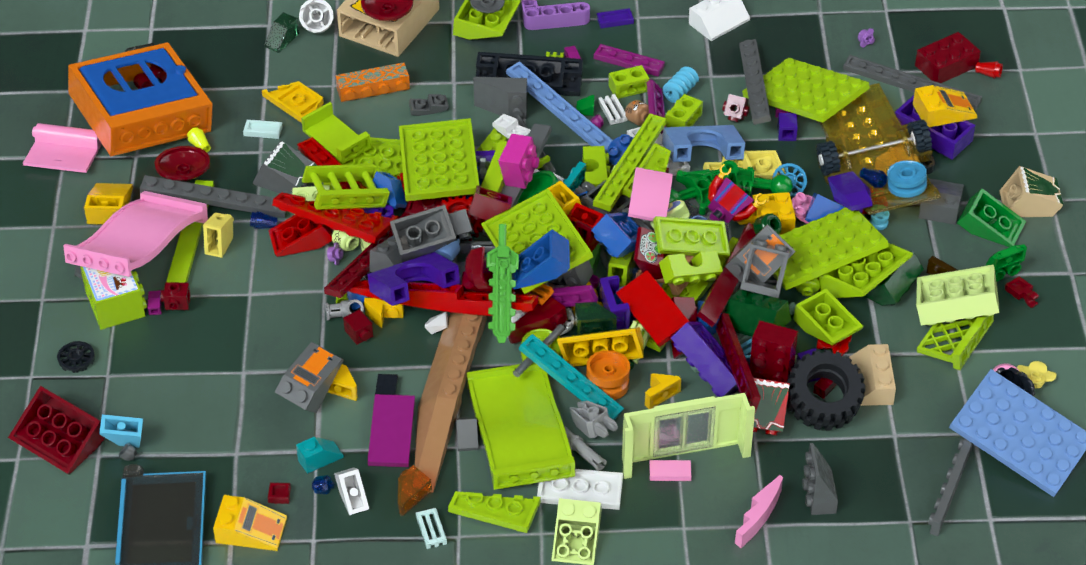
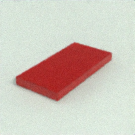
M648 270L616 292L623 304H629L632 315L658 347L671 340V337L687 322H690Z

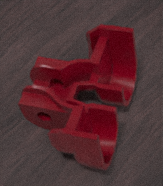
M485 247L472 249L466 258L465 271L462 273V284L466 289L474 292L493 293V287L489 286L488 281L493 278V272L486 268V260H484ZM512 288V294H530V291L524 294L521 288L516 290Z

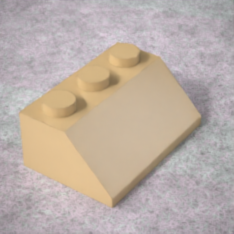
M888 344L867 345L849 357L852 360L851 363L853 365L857 364L860 368L858 373H862L864 376L863 383L866 390L861 406L894 405L896 386Z

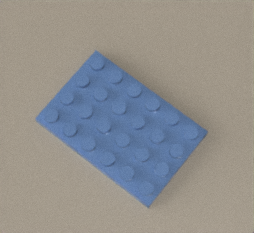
M990 369L949 426L950 429L1053 497L1086 451V431L992 369Z

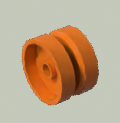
M612 350L599 351L589 357L586 367V378L613 400L623 397L629 389L630 362L627 357Z

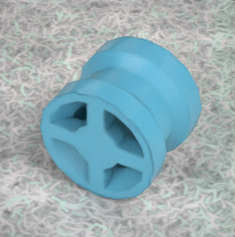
M884 207L873 208L871 210L870 223L877 230L886 229L888 227L889 211Z

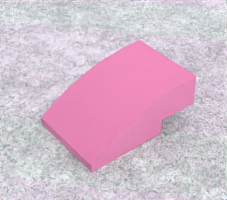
M636 167L628 217L653 221L655 216L667 217L673 174Z

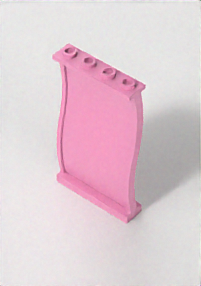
M144 191L140 194V199L121 207L87 240L76 246L63 245L65 262L130 277L133 269L143 266L156 257L186 226L193 222L204 224L208 220L207 204Z

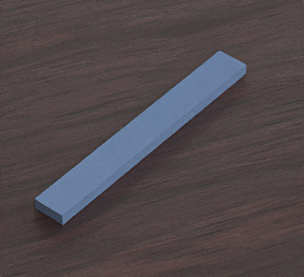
M520 61L506 70V74L511 78H527V92L589 145L604 146L605 153H607L608 146L613 140Z

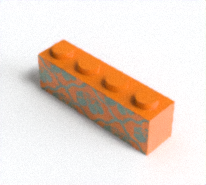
M405 63L335 75L336 87L341 102L410 89L409 74Z

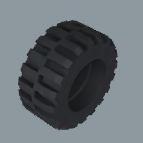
M816 350L812 352V355L807 353L801 360L795 363L787 383H790L787 402H789L788 407L790 411H795L794 417L797 420L802 419L804 425L809 426L811 424L817 430L825 427L826 431L832 430L833 426L837 429L841 428L844 423L848 424L852 421L862 404L866 387L863 383V374L858 373L860 368L857 364L853 365L849 357L844 358L841 356L842 353L837 351L833 354L831 350H824L823 353ZM815 378L830 379L840 387L843 398L832 403L820 401L810 393L807 382Z

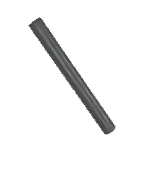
M559 324L543 343L549 347L565 330V327ZM527 357L513 371L514 376L520 377L533 361Z

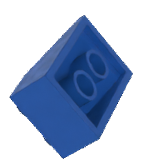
M627 212L606 214L591 231L595 234V239L607 247L606 250L612 257L619 258L635 250L637 231L640 226L631 217H628Z
M552 229L520 253L518 270L512 274V280L516 281V287L513 289L516 290L550 281L566 273L570 269L569 240Z

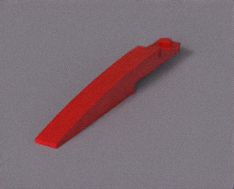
M360 280L349 290L352 293L382 300L370 292L368 280ZM408 282L410 300L400 303L445 312L492 316L488 314V308L492 307V301L488 300L489 293L464 292L463 285L459 284L443 289L435 283ZM514 294L516 295V300L511 302V308L521 310L522 312L533 311L539 303L538 295Z

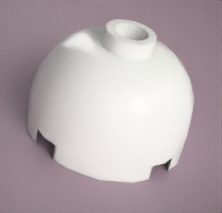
M308 0L301 6L299 20L307 31L314 34L327 31L332 25L334 19L333 10L325 0Z

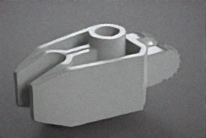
M590 401L577 402L578 408L570 407L571 417L576 427L589 438H596L597 436L605 438L609 435L607 429L613 432L618 429L617 423L609 417L606 407Z

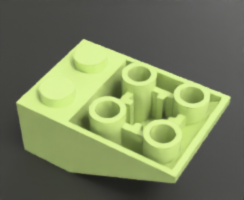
M559 498L552 561L594 565L602 511L600 502Z

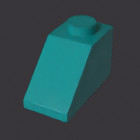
M314 436L296 444L298 461L307 474L344 458L334 441Z

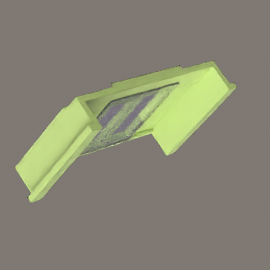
M745 393L717 398L711 396L654 406L653 409L624 413L622 443L623 478H632V463L737 444L743 458L751 457L755 407L749 405Z

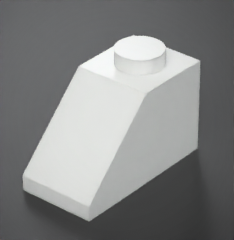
M350 468L334 473L339 493L348 514L352 515L368 510L369 506L359 470L357 468Z

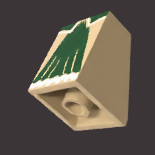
M1021 166L1016 169L999 190L1002 203L1020 217H1053L1063 206L1057 178Z

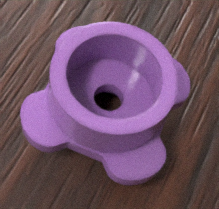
M872 28L868 30L863 29L859 32L858 41L861 47L864 48L866 45L874 43V30Z
M334 243V247H329L327 250L328 260L334 262L335 265H339L340 259L343 258V250L339 248L338 243Z

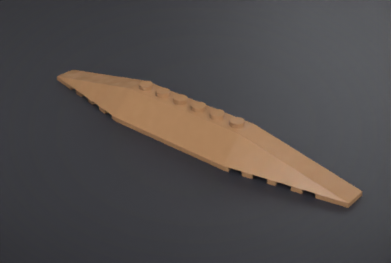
M465 289L464 292H474V291ZM451 312L448 317V328L443 329L418 406L413 490L434 493L462 402L467 372L470 370L477 344L481 341L488 318L486 315Z

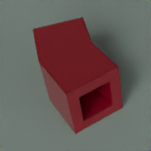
M821 378L814 385V393L824 399L833 390L836 383L830 379Z

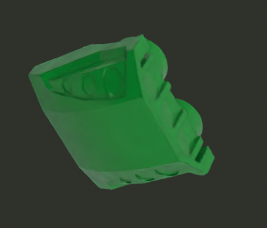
M1025 244L1015 245L998 251L988 259L986 266L994 265L996 282L1002 280L1006 272L1009 276H1014L1020 272V263L1025 260L1027 250Z

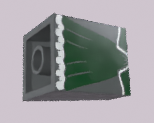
M280 141L263 162L253 184L277 193L292 194L293 188L307 187V184L302 182L305 167L317 166V164Z

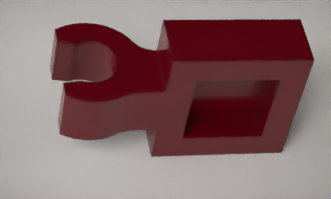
M1020 276L1005 284V291L1016 299L1024 298L1026 304L1031 308L1038 305L1035 299L1039 295L1032 291L1033 286Z

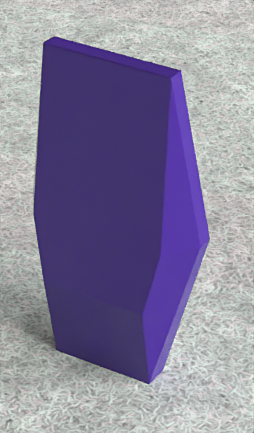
M853 171L828 177L834 201L851 211L856 210L860 213L863 212V208L872 206L869 187Z

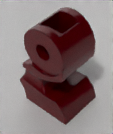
M152 64L150 70L163 83L167 78L166 72L161 67ZM145 72L137 74L133 79V83L138 89L154 86Z

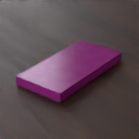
M375 394L368 466L409 467L415 396Z

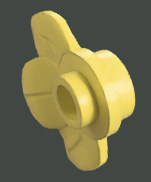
M1033 361L1029 366H1017L1019 371L1029 376L1030 380L1034 383L1035 389L1041 388L1045 382H1052L1056 379V373L1047 371V366L1043 362Z

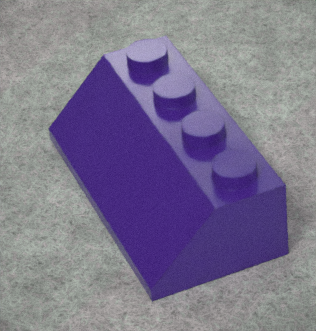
M687 322L671 337L674 347L679 352L685 354L687 357L686 361L692 367L697 368L701 379L709 382L716 396H729L739 390L723 347L701 322Z

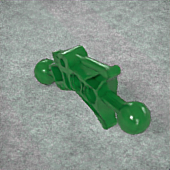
M729 160L722 163V165L725 164L722 167L723 173H727L731 167V172L725 175L724 179L726 177L749 196H751L752 187L769 189L771 193L792 192V180L784 174L776 175L772 180L755 178L752 167L743 169L738 167L735 162ZM719 169L690 172L677 171L676 181L685 185L687 189L678 192L671 189L669 204L676 200L685 201L694 198L699 205V214L705 215L709 210L708 205L710 204L708 199L709 186L715 176L719 175Z

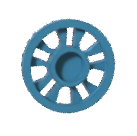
M786 163L775 170L773 177L778 172L780 175L784 174L792 180L793 188L797 192H791L790 197L793 198L798 192L804 191L807 185V177L801 167L792 163ZM788 167L794 168L793 173L788 172ZM803 177L804 182L797 181V178Z

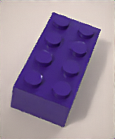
M914 95L898 108L894 114L893 128L909 136L907 134L908 123L921 120L913 106ZM965 120L929 127L932 149L953 160L973 141L976 125Z

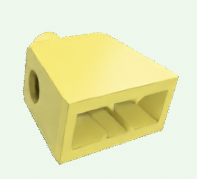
M214 213L204 223V251L206 255L223 258L233 239L234 218L230 214Z

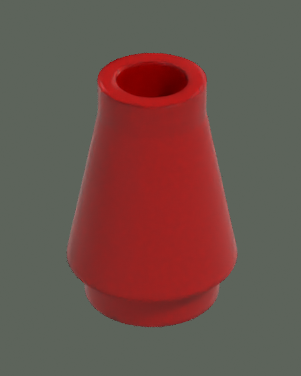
M998 61L977 62L975 72L994 79L996 77L1000 78L1003 64H1000Z

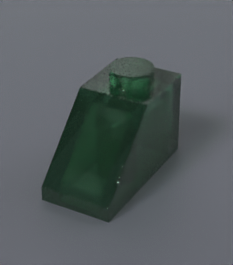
M283 12L273 22L265 48L280 53L299 34L298 18Z

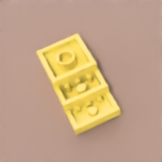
M776 150L744 151V159L729 160L735 162L738 167L743 169L752 167L755 178L771 180L775 170L782 165ZM723 157L722 162H704L703 170H718L722 163L728 160Z

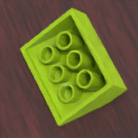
M464 0L454 18L453 35L469 40L503 36L522 0H504L502 9L493 13L477 11L471 6L470 0Z
M888 243L889 247L819 276L820 290L827 289L835 298L863 297L909 260L913 253Z

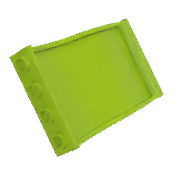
M534 362L520 377H515L513 371L520 364L467 372V387L484 443L494 490L575 477V460L572 456L567 434L554 400L547 372Z

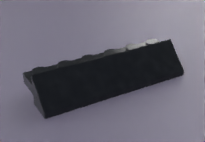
M478 52L476 77L511 78L506 74V70L520 61L559 95L580 96L583 59Z

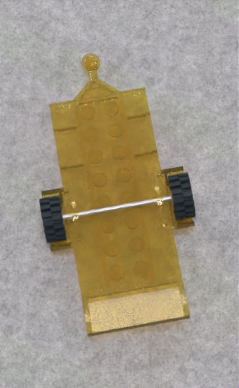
M879 83L869 85L870 89L825 122H820L826 135V142L816 145V154L819 168L826 183L829 184L828 177L853 171L870 189L872 206L863 208L868 215L941 198L938 189L929 181L928 177L926 190L918 196L902 198L895 196L889 191L887 179L889 167L896 162L905 160L919 163L929 161L933 153L931 147L932 139L929 127L924 119L900 125Z

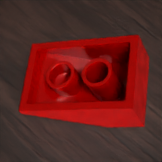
M296 215L268 230L274 253L277 257L319 249L332 241L333 234L329 226L317 224L310 219L301 218Z

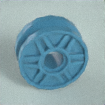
M912 160L900 161L891 165L887 170L888 189L895 196L911 198L920 195L927 188L926 168L919 162Z

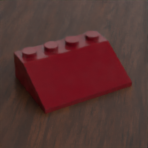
M40 386L8 438L70 475L101 445L105 437L100 435V420Z

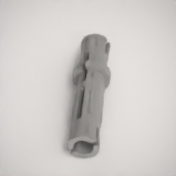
M565 426L570 449L581 455L596 470H602L607 461L585 444L579 435H575Z

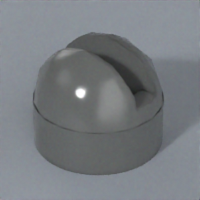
M130 443L125 444L119 453V457L126 461L134 460L137 455L135 447Z

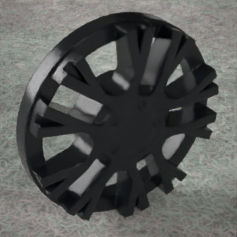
M74 341L64 345L57 354L59 366L64 371L69 370L73 373H78V370H87V367L93 364L95 357L93 347L82 341ZM77 346L75 349H70V347Z

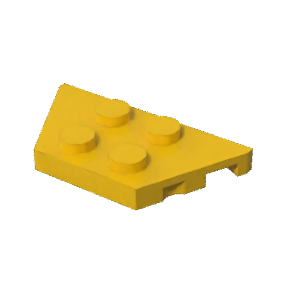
M300 81L290 83L289 85L277 86L278 90L270 92L267 89L262 90L264 98L301 123L302 117L320 108L324 103L322 96Z

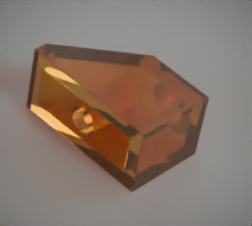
M414 465L404 470L398 478V508L401 516L406 514L432 491L431 479Z

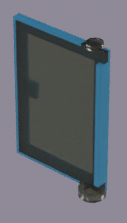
M131 464L124 467L121 481L116 565H202L206 471L144 474L143 467Z

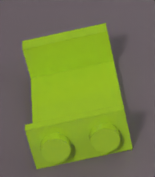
M331 102L301 118L303 132L310 138L313 137L342 165L371 149L370 134L366 131L360 135L356 134L333 114Z

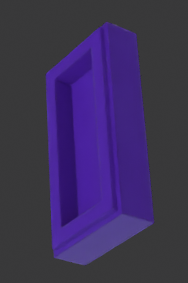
M630 8L597 13L600 29L634 24Z

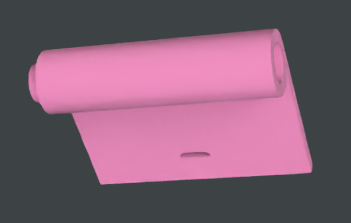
M38 123L32 130L35 143L23 161V165L87 173L102 143L92 129Z

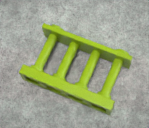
M375 164L306 166L302 178L303 183H314L318 191L314 202L316 210L385 207L390 194L388 188H376L372 180L376 168ZM356 181H365L369 189H360ZM322 182H331L334 190H325ZM339 182H348L351 189H342Z

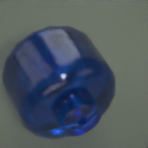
M328 475L317 476L312 483L313 491L316 494H329L331 489L335 487L334 481Z

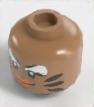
M634 100L626 106L625 116L630 122L642 126L649 115V106L640 100Z

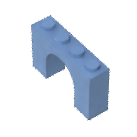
M734 125L663 128L662 145L671 151L670 158L673 162L691 161L693 146L716 148L726 160L744 159L745 141Z

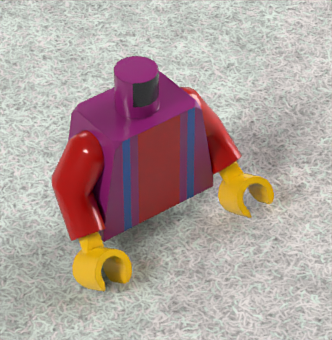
M723 164L719 168V175L715 176L709 186L708 199L710 204L708 208L712 211L709 217L712 221H720L722 219L726 223H730L732 220L736 222L746 220L758 210L757 207L759 205L763 206L767 203V198L763 202H758V198L762 196V193H759L755 197L756 201L752 203L754 201L753 198L727 177L724 179V176L731 172V167L727 173H723L722 167L725 165Z

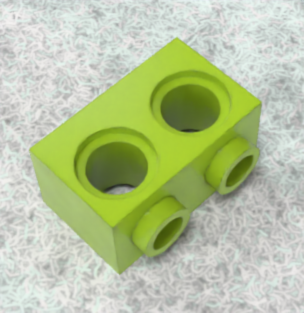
M642 65L609 73V88L618 99L647 92L649 77Z
M684 94L680 99L676 100L673 108L667 111L665 115L666 127L693 126L702 115L703 101Z

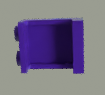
M618 275L600 278L599 302L603 304L604 313L602 315L608 331L628 329L630 324L629 304L617 305L614 298L615 292L619 289L620 279Z

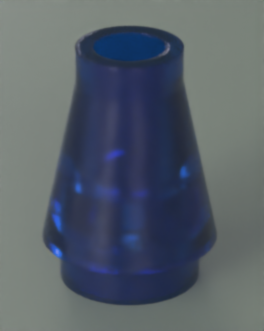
M865 167L860 171V177L874 188H883L887 183L888 179L884 171Z
M260 211L252 212L250 227H254V229L273 228L277 226L278 217H273Z

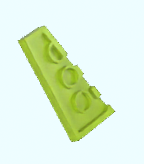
M654 143L638 168L666 172L671 151ZM634 174L622 192L623 195L629 198L631 197Z
M455 491L448 506V512L528 533L541 503V497L533 496V499H527L520 495H514V498L502 497V494L483 496L482 493Z

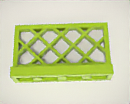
M994 315L977 316L973 319L957 322L955 320L953 323L943 325L942 322L932 325L918 345L917 353L951 362L954 369L961 370L994 322ZM969 324L970 326L969 329H960V327ZM956 328L957 332L948 334L946 331ZM943 332L944 334L942 336L934 337V333ZM961 337L962 340L953 343L951 340L953 338ZM945 340H947L949 343L942 346H939L938 342H942ZM934 344L935 348L928 349L925 346ZM950 349L953 350L951 355L942 352Z

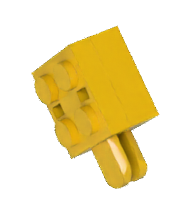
M790 193L762 194L758 198V202H763L767 198V203L763 206L759 205L757 207L758 210L748 219L737 221L740 225H745L749 222L754 224L758 217L772 213L781 221L782 228L779 235L793 230L796 217ZM752 195V198L754 199V201H753L752 203H754V202L756 201V200H755L756 195Z

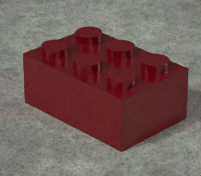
M956 32L918 49L915 66L930 80L943 83L976 68L981 51L960 32Z
M759 321L752 336L750 371L753 378L787 383L795 364L798 331Z

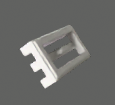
M612 94L611 98L609 96H605V99H602V97L598 98V103L610 125L627 121L625 111L615 94ZM607 103H608V105H609V107H610V109H611L612 114H613V115L615 116V118H616L615 120H614V118L612 117V115H611L609 109H608L607 106H606Z

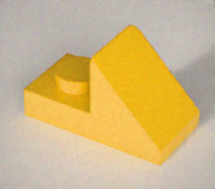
M364 298L365 314L380 328L383 327L384 318H403L404 316L403 304L392 306L384 300Z
M651 374V388L645 392V406L648 409H652L654 406L681 392V378L673 375Z

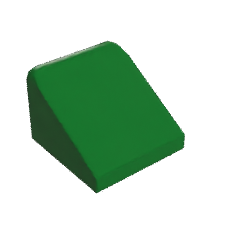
M595 95L577 101L576 109L582 115L594 116Z

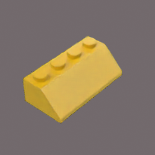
M640 327L573 335L557 339L563 359L573 367L587 365L590 356L603 350L619 352L627 357L628 360L644 358V339Z

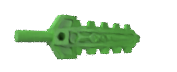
M499 224V246L486 254V268L493 272V278L488 280L489 286L493 287V293L488 294V300L492 301V307L488 308V314L492 315V322L488 323V329L493 331L498 343H505L511 331L515 330V324L511 322V317L515 316L516 310L511 308V302L516 300V295L512 294V288L516 287V281L512 280V274L518 270L519 255L506 246V224Z

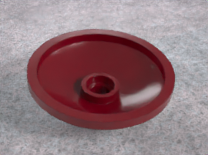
M361 0L363 12L379 21L400 19L407 15L413 7V0Z
M194 146L173 147L163 151L155 159L157 173L166 179L175 181L195 179L204 174L210 166L208 153Z

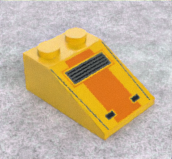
M934 85L915 88L913 106L921 120L924 119L928 127L977 118V114L964 92Z
M224 495L213 527L215 541L218 544L278 551L287 515L245 497Z

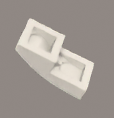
M506 114L501 115L492 123L493 127L508 139L511 134L528 136L531 131L518 125L516 118Z

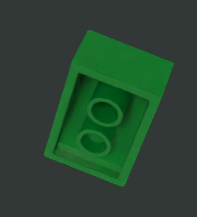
M982 188L969 199L957 222L958 225L972 235L1007 247L1014 246L1026 223L1023 218Z

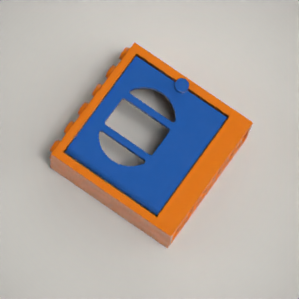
M168 42L68 65V93L110 157L188 138L187 133L195 127L202 129L204 133L211 132L212 102ZM152 64L161 67L166 72L167 78L163 83H160L150 70ZM145 72L154 85L133 91L126 82L133 81L137 74ZM120 84L125 92L114 90L109 86Z

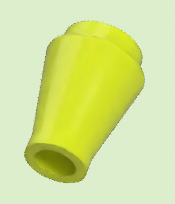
M198 127L192 128L187 133L188 141L195 147L209 152L211 146L203 130Z

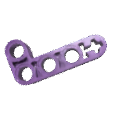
M537 0L521 1L523 24L528 30L579 26L590 22V5L585 2L538 6Z

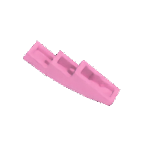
M781 475L752 497L751 509L744 514L743 525L736 530L735 544L740 548L756 535L776 506L782 491L783 477Z

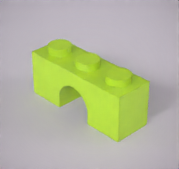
M583 146L582 161L586 163L585 182H590V184L596 187L607 180L610 175V166H606V164H609V153H605L604 146Z
M717 250L698 253L691 259L693 266L687 262L685 254L667 255L659 262L665 284L673 283V285H680L684 282L693 284L701 280H706V282L716 280L717 276L723 272Z

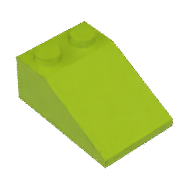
M827 289L816 293L795 306L793 320L806 333L832 346L863 329V325Z

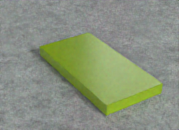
M655 216L653 219L658 253L696 256L703 251L717 250L719 258H728L730 256L724 221Z

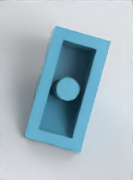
M102 414L100 435L119 446L130 443L135 448H140L143 419Z

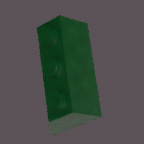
M909 251L913 253V256L867 293L865 297L881 306L897 304L901 300V296L910 289L911 284L917 280V277L924 270L914 252Z
M739 289L728 300L725 313L729 314L735 332L748 336H753L759 321L785 327L791 321L787 300Z

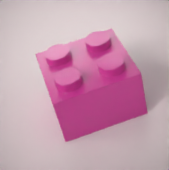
M511 134L498 160L506 186L526 189L528 183L531 182L533 172L539 166V158L537 157L536 146L532 137Z

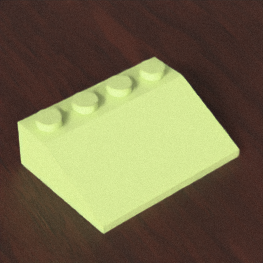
M994 265L917 277L916 306L921 326H931L940 322H954L964 318L973 319L983 315L992 316L995 313H999Z

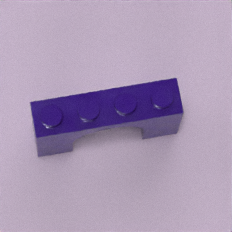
M436 252L367 274L370 292L392 306L410 300L409 282L430 281L443 289L460 283L458 265Z

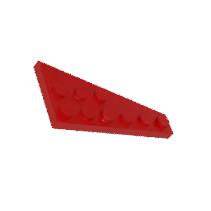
M283 192L277 195L272 203V206L278 207L281 211L294 213L298 217H305L314 223L329 226L333 230L345 232L349 236H356L364 239L365 242L374 244L391 229L390 221L396 220L399 217L392 215L391 218L383 217L380 212L364 213V210L361 208L316 210L314 206L315 201H306V198L303 196Z

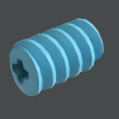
M682 67L663 86V94L666 99L671 103H675L676 100L687 94L699 81L698 74L691 67Z

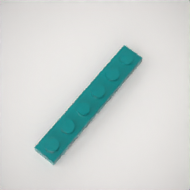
M531 334L520 345L519 350L581 401H590L606 407L612 420H615L623 412L624 408L535 335Z

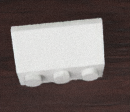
M704 0L689 8V25L710 41L750 20L742 0Z

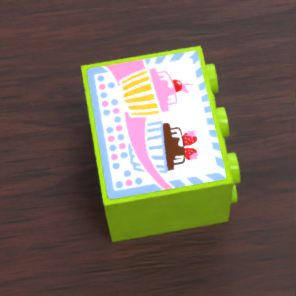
M80 266L85 292L100 330L145 317L144 309L147 308L145 298L142 297L145 293L142 284L137 283L139 282V277L136 271H131V276L127 277Z

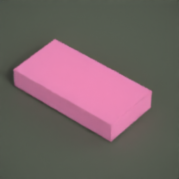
M650 460L649 462L650 481H691V460Z

